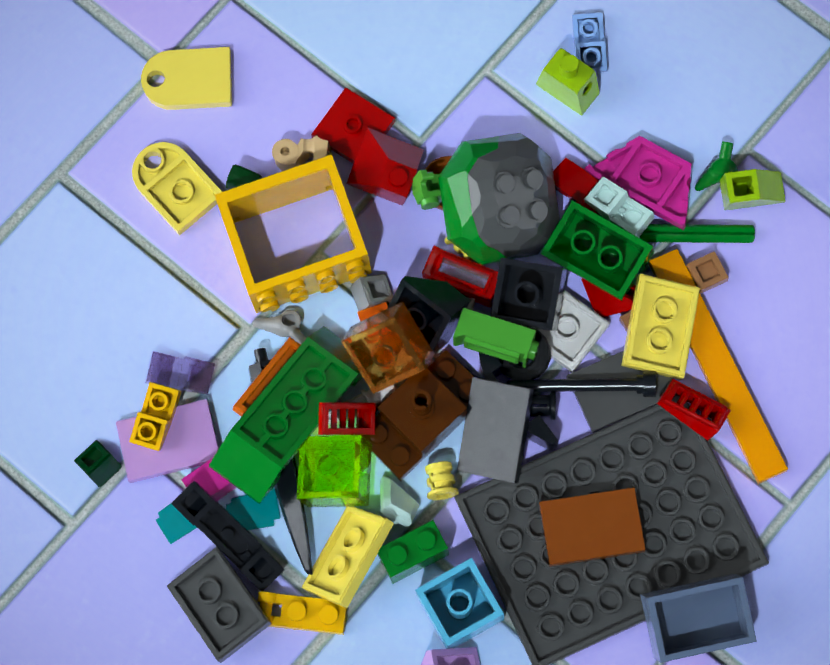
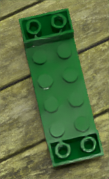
M323 326L306 338L232 427L210 462L209 467L260 504L279 481L282 470L319 426V402H338L351 385L355 387L374 362Z

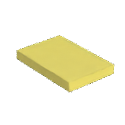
M639 274L636 281L621 366L645 372H656L658 375L679 380L684 379L700 288Z
M348 504L312 568L313 574L308 575L302 588L313 595L348 608L394 523L388 518Z

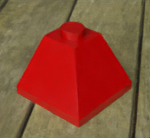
M367 128L346 184L403 206L412 186L413 178L417 173L424 149Z

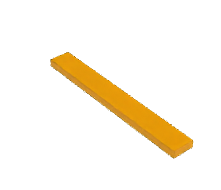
M678 249L649 261V266L655 277L696 287ZM699 293L690 348L716 401L731 410L726 421L757 483L760 484L787 472L788 468Z

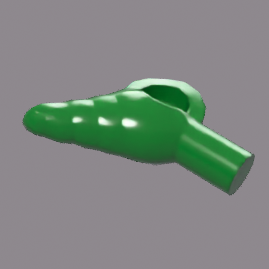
M722 141L719 158L711 163L710 167L695 185L696 191H701L720 183L719 181L725 173L738 171L736 164L731 160L733 143Z

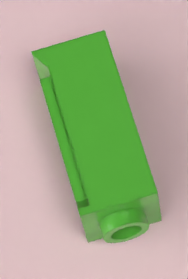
M463 308L453 336V346L464 344V348L515 364L522 362L523 368H526L528 359H535L540 342L535 341L536 330L466 308Z

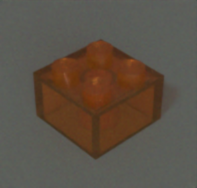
M403 302L351 326L341 340L373 394L426 370L434 356L432 349Z

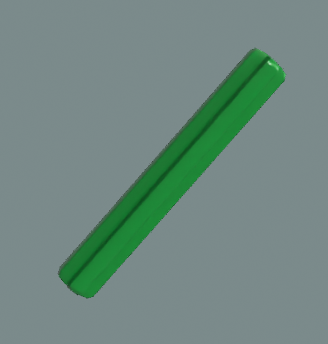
M649 224L639 238L645 242L752 243L755 239V227L753 225L686 224L685 229L682 230L672 224Z

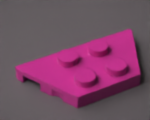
M638 136L629 141L625 147L615 149L607 154V158L594 166L589 164L584 168L585 171L598 181L605 177L626 190L631 199L651 210L654 215L682 230L685 229L692 163Z

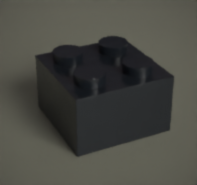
M501 257L491 316L522 326L557 331L567 269Z

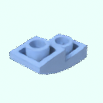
M602 13L572 15L575 57L591 67L595 72H607Z

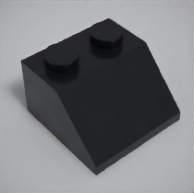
M405 276L402 278L381 322L430 359L449 343L456 330L463 308L467 309L471 300L446 281Z

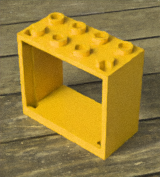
M332 154L215 194L248 295L256 313L261 311L263 313L269 310L272 312L276 311L280 307L279 305L290 301L291 303L305 301L313 293L319 291L321 293L331 292L337 289L339 284L348 281L354 283L359 277H365L372 273L365 244ZM333 189L354 250L255 283L235 223Z

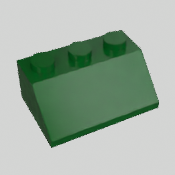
M572 200L540 254L622 301L636 283L637 276L642 274L654 254V248L649 243Z

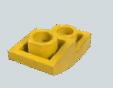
M149 382L141 412L137 413L129 442L160 451L171 426L182 391Z

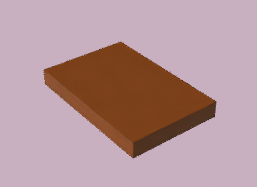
M634 487L539 502L549 567L646 551Z

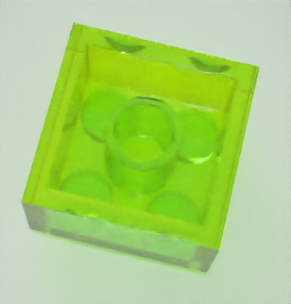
M362 435L310 436L299 449L297 499L307 507L369 506L372 444Z

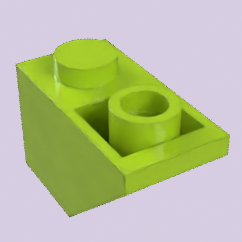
M751 169L728 172L719 181L724 211L786 202L782 175L779 171Z

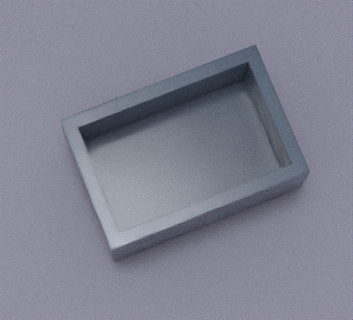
M731 574L640 594L653 658L660 663L757 642L742 576Z

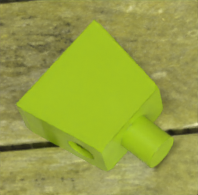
M562 48L556 52L544 67L536 82L538 87L581 116L600 94L596 72Z

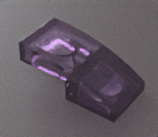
M153 351L145 383L154 382L181 391L208 394L215 363L187 356L179 358Z

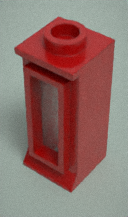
M434 245L422 271V277L424 279L446 281L466 297L475 298L476 303L492 308L498 271L442 250Z

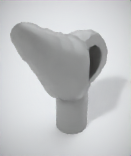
M286 310L275 317L255 319L252 322V325L256 328L271 332L280 337H291L300 345L306 340V336L299 330L301 317L294 310Z

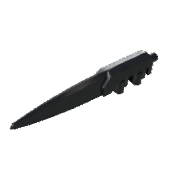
M266 348L254 350L256 363L248 368L251 384L271 361V359L268 360ZM294 456L282 470L280 479L274 488L305 572L312 575L307 520L296 458Z

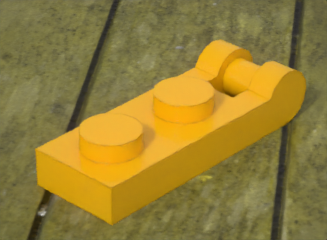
M265 591L258 592L257 602L260 603V607L272 623L268 627L344 635L347 608L321 598L284 595ZM273 605L282 606L280 617L271 615Z

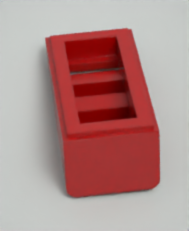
M675 379L669 382L657 402L658 405L707 441L719 432L731 411L723 404ZM676 393L680 395L677 403L671 401ZM686 401L690 403L688 409L683 407ZM697 409L701 411L700 415L695 413Z
M319 402L318 435H375L376 403ZM329 409H331V428H328ZM337 409H340L339 428H337ZM346 409H348V427H346ZM355 409H357V424H356V427H354V423H355Z

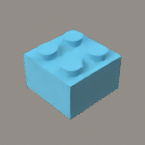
M472 558L415 589L417 598L446 649L456 648L504 620L502 609Z

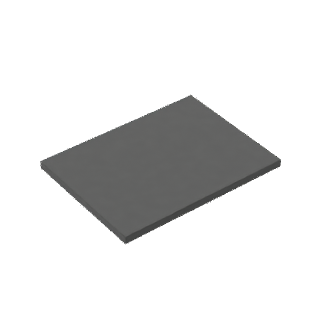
M680 395L673 397L671 401L677 403ZM686 401V403L683 406L687 409L690 406L688 401ZM658 404L522 465L519 483L514 484L491 479L454 496L531 665H552L645 622L640 594L731 574L743 577L769 564L708 441ZM635 488L645 552L549 567L539 502Z

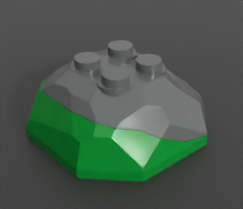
M521 133L462 141L438 177L447 239L480 265L500 262L501 257L518 259L538 255L560 221L552 159L536 143Z

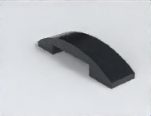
M479 352V363L483 379L498 381L496 377L502 374L500 371L502 370L501 363L496 357ZM540 415L529 422L526 438L552 451L558 447V439Z
M195 480L171 502L260 591H264L285 570L262 544Z

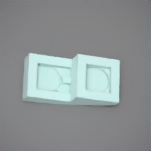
M605 177L599 180L584 199L603 218L638 238L655 218L651 210L631 199L626 190Z

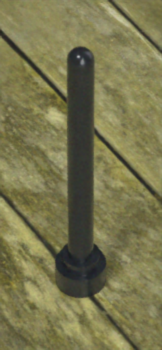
M643 372V375H637V378L508 380L505 382L533 388L534 392L637 391V394H643V397H656V372Z

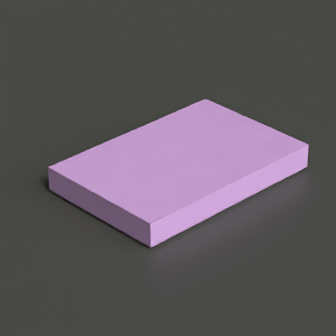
M207 399L177 406L160 451L129 442L136 417L116 422L129 483L201 466L213 458L219 449Z

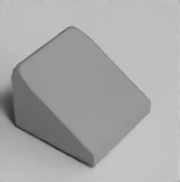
M386 274L359 277L350 287L358 311L387 302V305H389L393 298Z

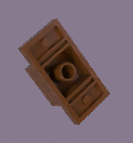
M445 350L427 368L424 365L420 366L377 407L379 414L375 417V435H356L357 438L399 481H402L465 420L472 377L474 376Z

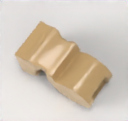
M318 136L311 139L301 138L298 144L290 139H281L272 148L275 164L281 171L305 164L309 158H313L314 161L331 155L328 140L320 139Z

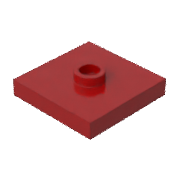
M345 87L311 135L312 138L318 136L320 139L328 140L332 151L354 164L367 128L387 134L396 121L395 117Z

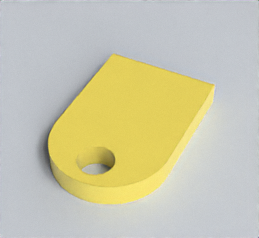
M230 47L167 50L154 55L145 64L141 74V84L146 97L155 106L166 110L232 107ZM162 75L165 79L160 86L153 87L149 85V80L153 76Z
M168 142L155 143L144 148L137 155L133 163L132 177L138 191L179 236L217 205L215 194L222 191L181 147ZM151 156H158L161 158V163L156 168H148L145 166L147 159Z

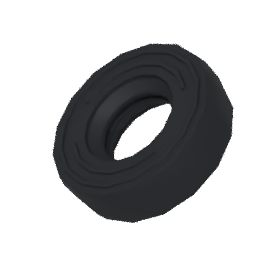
M534 329L536 330L535 341L540 342L536 357L530 364L526 365V368L497 358L502 365V370L500 371L507 378L512 380H534L540 377L548 368L551 360V347L547 338L539 330Z

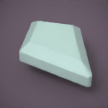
M386 475L382 476L380 480L381 513L387 516L394 524L399 523L409 529L420 505Z

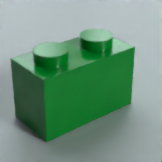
M434 520L383 545L378 552V557L392 584L449 555L448 547Z

